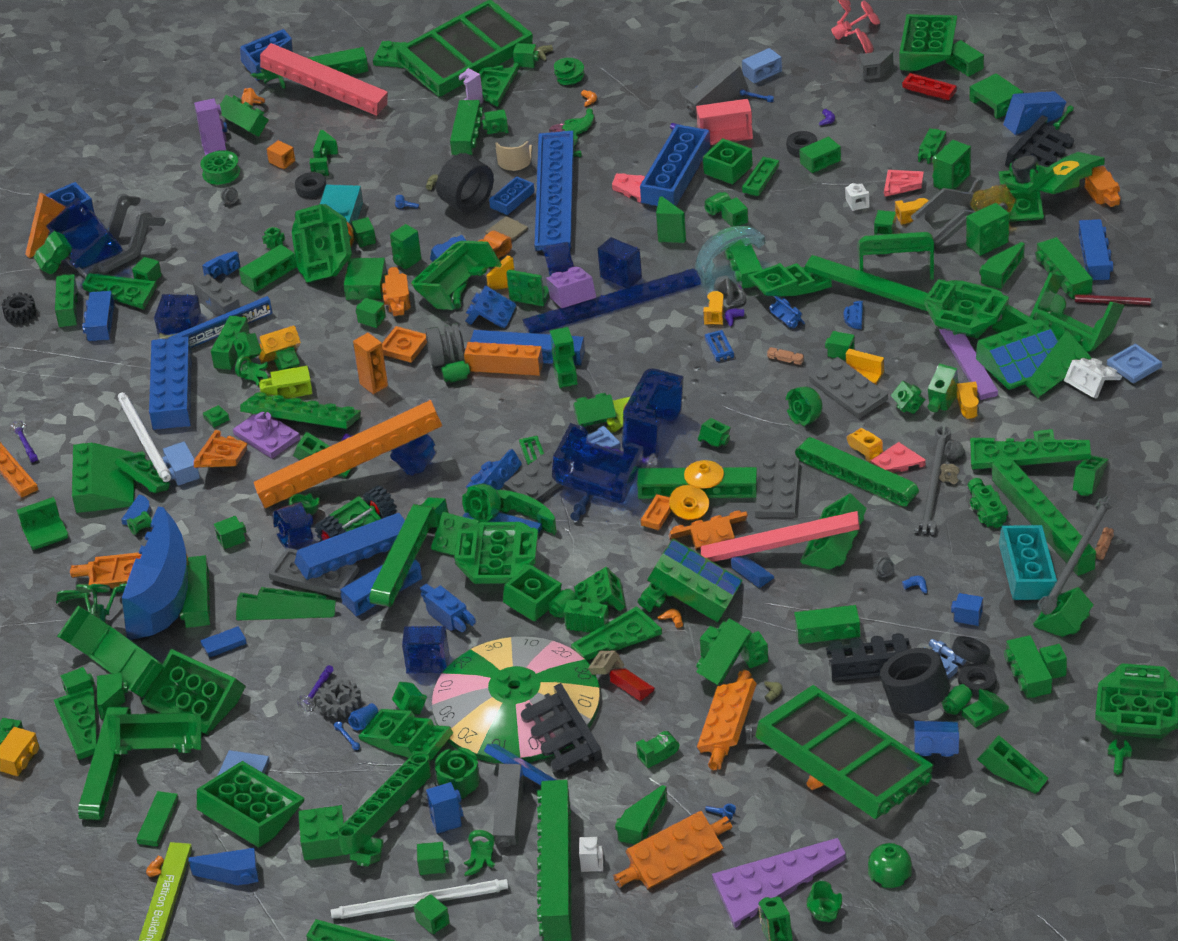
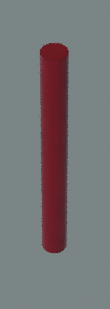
M1075 294V302L1110 303L1111 301L1120 304L1151 305V298Z

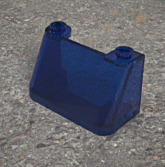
M78 197L46 225L50 231L48 235L56 231L66 237L72 247L70 263L76 269L79 267L84 269L119 255L124 250L100 219Z

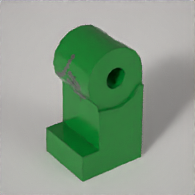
M663 731L647 742L644 739L636 742L637 757L648 769L675 754L680 744L670 732Z

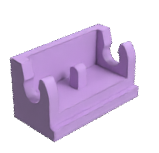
M468 68L459 76V80L465 78L464 84L466 86L467 98L464 100H480V104H482L483 94L480 74Z

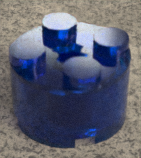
M568 242L543 247L550 276L556 272H566L569 268L574 267Z
M425 434L392 449L390 457L408 475H414L415 473L422 472L436 456L437 450L435 451L434 449L435 442L428 434Z
M301 502L273 511L274 528L278 527L279 533L276 535L284 547L294 546L313 539L310 526L313 525V519L311 514H306Z

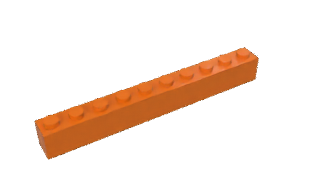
M429 400L254 481L257 494L264 508H267L443 425L432 401Z

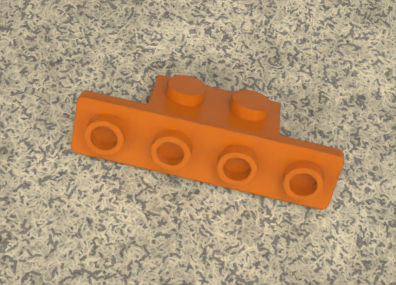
M734 511L725 517L721 515L714 516L710 521L706 522L698 520L686 527L684 525L675 526L669 533V539L691 535L695 550L701 549V546L735 539L731 524L745 521L748 516L747 511Z

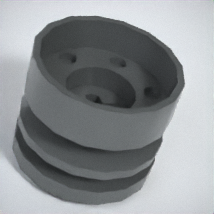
M457 323L452 324V333H450L448 325L444 327V334H440L438 327L425 329L432 367L443 366L445 364V356L449 357L451 363L455 362L454 355H457L458 361H464V342Z

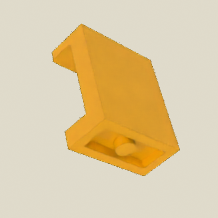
M293 325L260 336L261 344L259 345L261 353L258 357L261 364L266 361L274 360L277 351L294 347L295 352H297L301 341L296 327Z

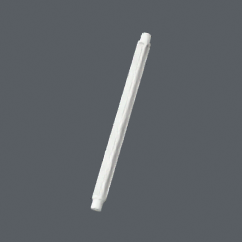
M123 392L119 393V403L160 478L164 482L170 481V471L133 407L130 398Z
M495 879L472 885L362 904L339 906V908L331 909L332 919H344L412 907L429 894H432L441 902L493 892L498 893L500 890L508 889L507 879L499 881Z

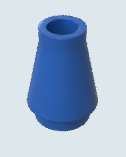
M370 703L363 708L351 712L348 718L350 726L357 731L365 729L378 713L377 706Z

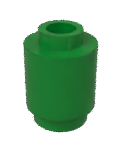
M719 192L705 200L704 208L709 214L716 215L722 211L721 203L731 200L726 192Z
M464 361L446 364V367H442L444 381L452 383L468 379L467 375L470 374L468 363L464 364Z
M571 589L561 590L548 603L549 612L555 617H564L567 600H578L576 593Z
M963 684L955 686L942 701L943 709L949 714H958L970 702L972 697L971 690Z

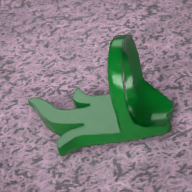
M261 69L262 73L250 74V76L256 79L264 80V84L278 78L282 89L286 88L283 76L266 69Z
M245 355L238 358L235 365L237 377L255 381L257 386H259L260 382L258 378H269L267 373L262 371L268 367L267 361L260 365L253 363ZM244 360H246V362L242 365V371H241V364H242V362H243Z
M484 830L471 832L468 837L471 856L469 860L464 862V865L470 867L473 866L475 861L476 863L474 867L465 872V877L481 871L485 862L490 868L495 866V863L491 861L495 842L494 836ZM481 836L487 838L489 841L482 842L479 840L473 842V839L475 837Z

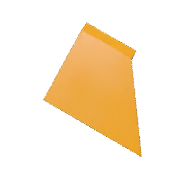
M507 255L501 261V267L493 268L486 275L489 288L492 290L508 288L507 271L514 270L513 257Z

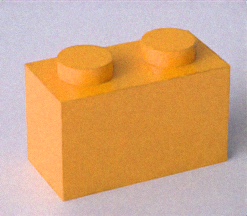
M13 727L0 745V772L14 776L20 775L22 770L27 767L33 755L39 750L36 733Z

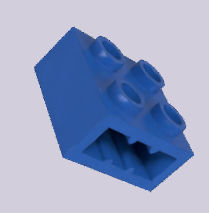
M914 721L915 753H919L921 756L941 753V756L945 757L959 754L958 722Z

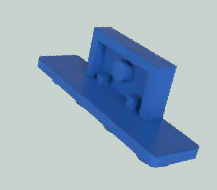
M510 449L500 461L484 463L481 466V470L471 477V481L466 488L484 483L493 486L496 490H500L504 483L522 465V462L515 451Z

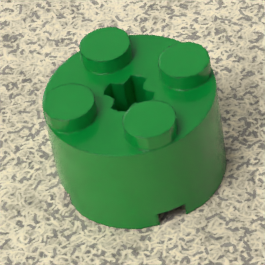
M457 747L458 750L454 751L447 749L440 753L435 761L437 784L440 786L451 782L454 790L458 789L461 799H464L480 783L477 757L474 752L467 748Z

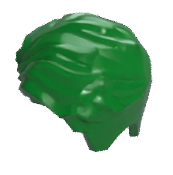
M827 881L815 882L806 901L807 909L816 920L824 922L833 921L841 909L842 894H835L831 884Z

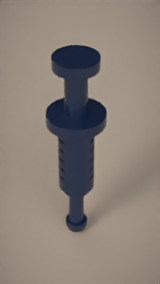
M588 491L587 495L583 496L580 502L574 505V512L570 515L573 521H578L581 517L580 515L585 514L592 491Z

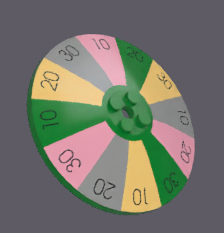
M537 637L497 639L468 650L456 658L443 671L435 685L432 696L434 720L438 726L451 727L453 734L447 740L448 743L456 749L457 747H463L475 753L478 760L504 764L484 751L487 744H497L526 762H534L550 756H545L541 753V745L546 742L544 737L534 739L531 736V728L536 725L535 722L525 723L521 719V712L526 708L525 704L530 702L533 705L545 699V694H555L553 686L562 683L588 728H590L597 716L600 705L598 679L596 674H591L588 669L590 664L583 657L561 643ZM512 686H519L517 689H511ZM559 707L560 712L564 711L562 707ZM551 711L539 717L542 722L555 714ZM572 723L568 724L570 728H573ZM562 727L549 735L552 739L565 732Z

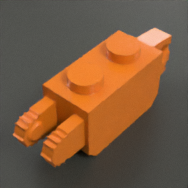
M1104 166L1092 168V176L1085 177V188L1097 204L1107 203L1110 207L1120 205V197L1118 195L1120 186L1112 178V174Z
M397 267L389 268L388 275L385 276V283H382L383 294H385L383 295L384 305H388L389 313L392 312L393 316H402L405 310L411 308L407 275L399 274Z

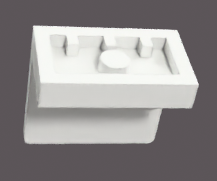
M1081 358V360H1072L1064 381L1091 397L1098 398L1105 380H1121L1122 376L1117 373L1116 369L1103 366L1102 361L1091 358V360Z

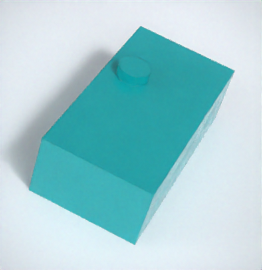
M326 185L320 204H327L344 216L352 227L351 221L358 220L363 205L361 186Z
M1042 525L1002 526L999 547L1012 599L1040 600L1044 596H1049L1057 579Z

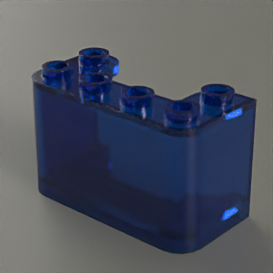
M655 368L647 369L643 373L623 410L622 448L625 451L656 460L660 450L658 445V428L660 427L661 419L674 420L682 411L684 376Z
M570 423L553 455L552 478L561 485L615 503H623L638 475V468L642 467L644 447L630 443L625 446L623 453L617 450L588 442V432L585 428Z

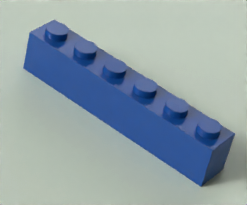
M473 331L470 342L541 346L543 363L553 364L549 334ZM572 336L575 356H572L574 365L581 366L585 353L584 337Z
M396 513L297 550L294 563L305 579L308 580L320 577L322 574L330 571H336L345 565H352L361 559L370 558L377 553L386 552L392 548L405 520L400 513Z

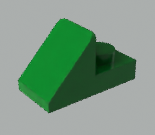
M320 130L313 148L314 158H325L327 154L337 155V141L324 130Z
M979 689V700L962 709V716L976 728L1009 709V706L995 693Z

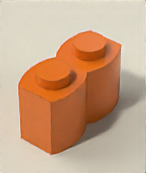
M495 230L486 234L484 239L479 240L488 242L498 259L508 254L512 249L511 237Z

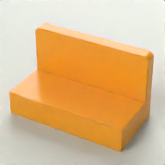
M848 349L846 352V363L876 385L884 373V357Z

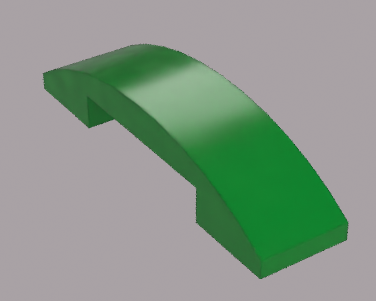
M497 490L501 498L500 511L507 514L511 509L537 520L538 523L542 524V530L554 535L557 533L556 520L553 513L541 502L521 493Z

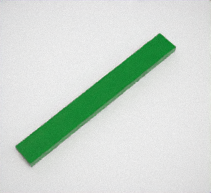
M811 255L805 264V271L927 311L924 305L925 298L928 295L926 292L815 255Z

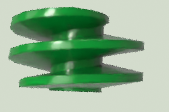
M562 58L554 63V74L557 77V82L562 85H572L580 82L585 75L583 63L575 58Z

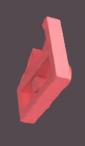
M888 170L884 196L887 197L921 189L924 172Z
M616 173L612 183V190L623 193L629 198L632 195L637 198V202L641 203L640 185L645 176Z
M898 442L872 459L871 464L895 473L907 471L908 467L913 465L924 467L926 460Z

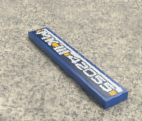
M266 296L168 338L188 336L190 347L192 348L218 337L229 316L245 317L249 324L273 314L271 301Z

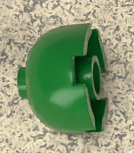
M807 386L797 387L787 393L786 400H788L789 405L787 413L795 424L800 423L805 426L815 422L820 417L823 403L815 389Z
M484 483L469 486L466 493L463 494L462 505L464 512L469 513L474 520L489 522L500 512L501 498L493 486Z
M895 843L881 844L869 856L868 875L872 881L875 880L881 883L884 888L902 886L904 881L912 876L911 857L901 845Z

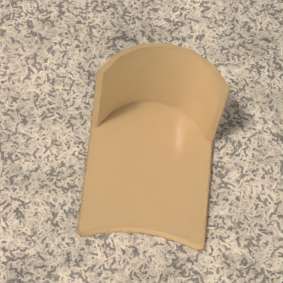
M526 141L519 147H502L495 143L497 162L501 168L515 171L521 170L531 163L532 145H529V141Z

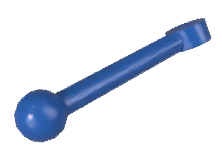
M741 89L739 92L741 96H753L765 99L767 102H773L774 97L771 95L763 96L746 92L744 89Z
M334 723L335 730H339L352 744L353 750H359L360 744L349 736L343 729L342 723Z

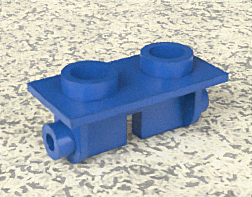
M774 296L777 301L769 307L773 315L778 319L781 318V321L790 328L797 327L799 321L805 324L801 318L802 313L796 307L792 309L786 299L783 298L781 300Z

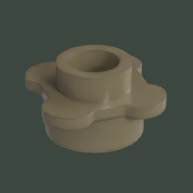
M954 464L941 465L940 469L942 471L939 479L942 482L948 481L956 484L959 481L957 476L960 469Z

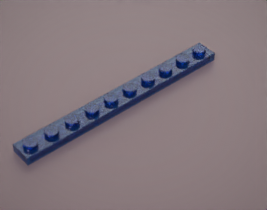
M694 268L650 282L601 295L565 308L522 319L523 326L527 333H541L701 285V278Z

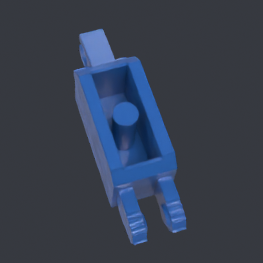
M428 584L420 587L421 596L426 603L429 615L448 630L452 631L456 628L460 632H464L466 630L464 622L471 626L476 624L475 617L467 611L466 605L441 585L435 589Z

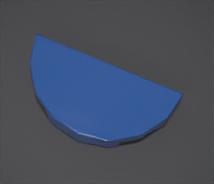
M863 301L853 302V305L847 306L843 312L845 323L854 329L862 330Z
M140 494L137 496L121 519L123 525H127V519H133L141 515L143 511H146L148 514L150 513L149 500L145 496Z

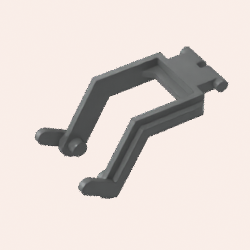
M977 178L969 192L943 188L911 216L914 221L908 227H902L900 233L928 232L933 236L934 244L939 248L966 225V216L977 211L963 209L938 232L932 228L926 219L945 203L977 208L981 199L978 193L984 181L981 178ZM1005 203L999 204L1003 209L1007 210Z
M120 194L117 196L108 229L78 244L79 256L68 258L67 263L84 278L89 273L95 274L99 271L104 275L139 257L148 227L163 226L166 220L162 216H152L147 211L139 212L136 216L137 221L129 247L103 259L95 250L119 238L127 209L130 205L136 206L141 201L138 196Z

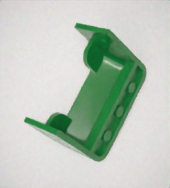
M928 232L870 235L862 237L857 243L858 270L863 271V255L928 251L930 280H934L933 236Z
M458 241L413 279L411 284L436 309L453 310L455 306L451 301L450 294L471 275L482 276L489 267H501L502 264L488 242Z
M1049 272L1030 317L1034 320L1041 319L1052 329L1058 340L1068 330L1087 353L1094 351L1112 334L1125 305L1110 301L1103 318L1099 319L1094 328L1063 314L1066 309V300L1057 293L1065 276Z
M193 713L107 715L110 748L112 751H115V754H128V750L175 748L178 749V753H190L191 749L201 750V715Z

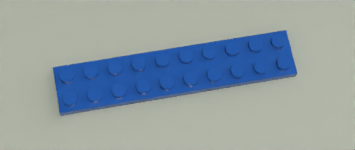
M573 131L540 133L538 137L535 251L571 248Z

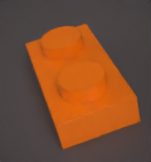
M656 494L641 518V526L660 530L672 511L669 505L670 498Z

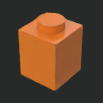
M278 140L267 148L269 163L284 170L295 162L294 148Z

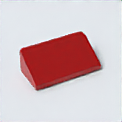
M626 668L610 671V681L639 701L655 690L653 686Z

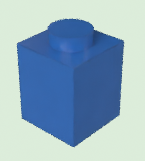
M959 593L957 600L953 601L951 606V613H954V622L979 626L983 614V597Z

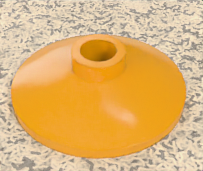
M709 460L696 461L690 464L684 472L686 482L695 488L701 489L718 485L724 477L723 468L718 463Z
M684 485L672 492L669 505L673 513L685 520H695L705 515L709 507V499L700 488Z

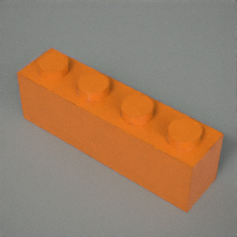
M468 342L464 353L465 364L468 363L471 372L540 376L543 366L541 346Z

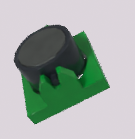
M1025 155L1010 163L1009 172L1011 177L1005 180L1004 183L1008 188L1030 194L1053 177L1055 173L1053 169L1039 165L1036 156Z

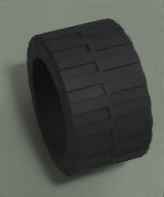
M460 153L448 160L438 174L436 181L437 195L441 200L462 213L474 212L490 196L493 190L494 173L490 167L467 153Z
M928 648L907 649L889 658L880 670V679L888 702L893 710L900 713L912 714L930 710L941 703L949 694L950 682L942 659L935 650Z

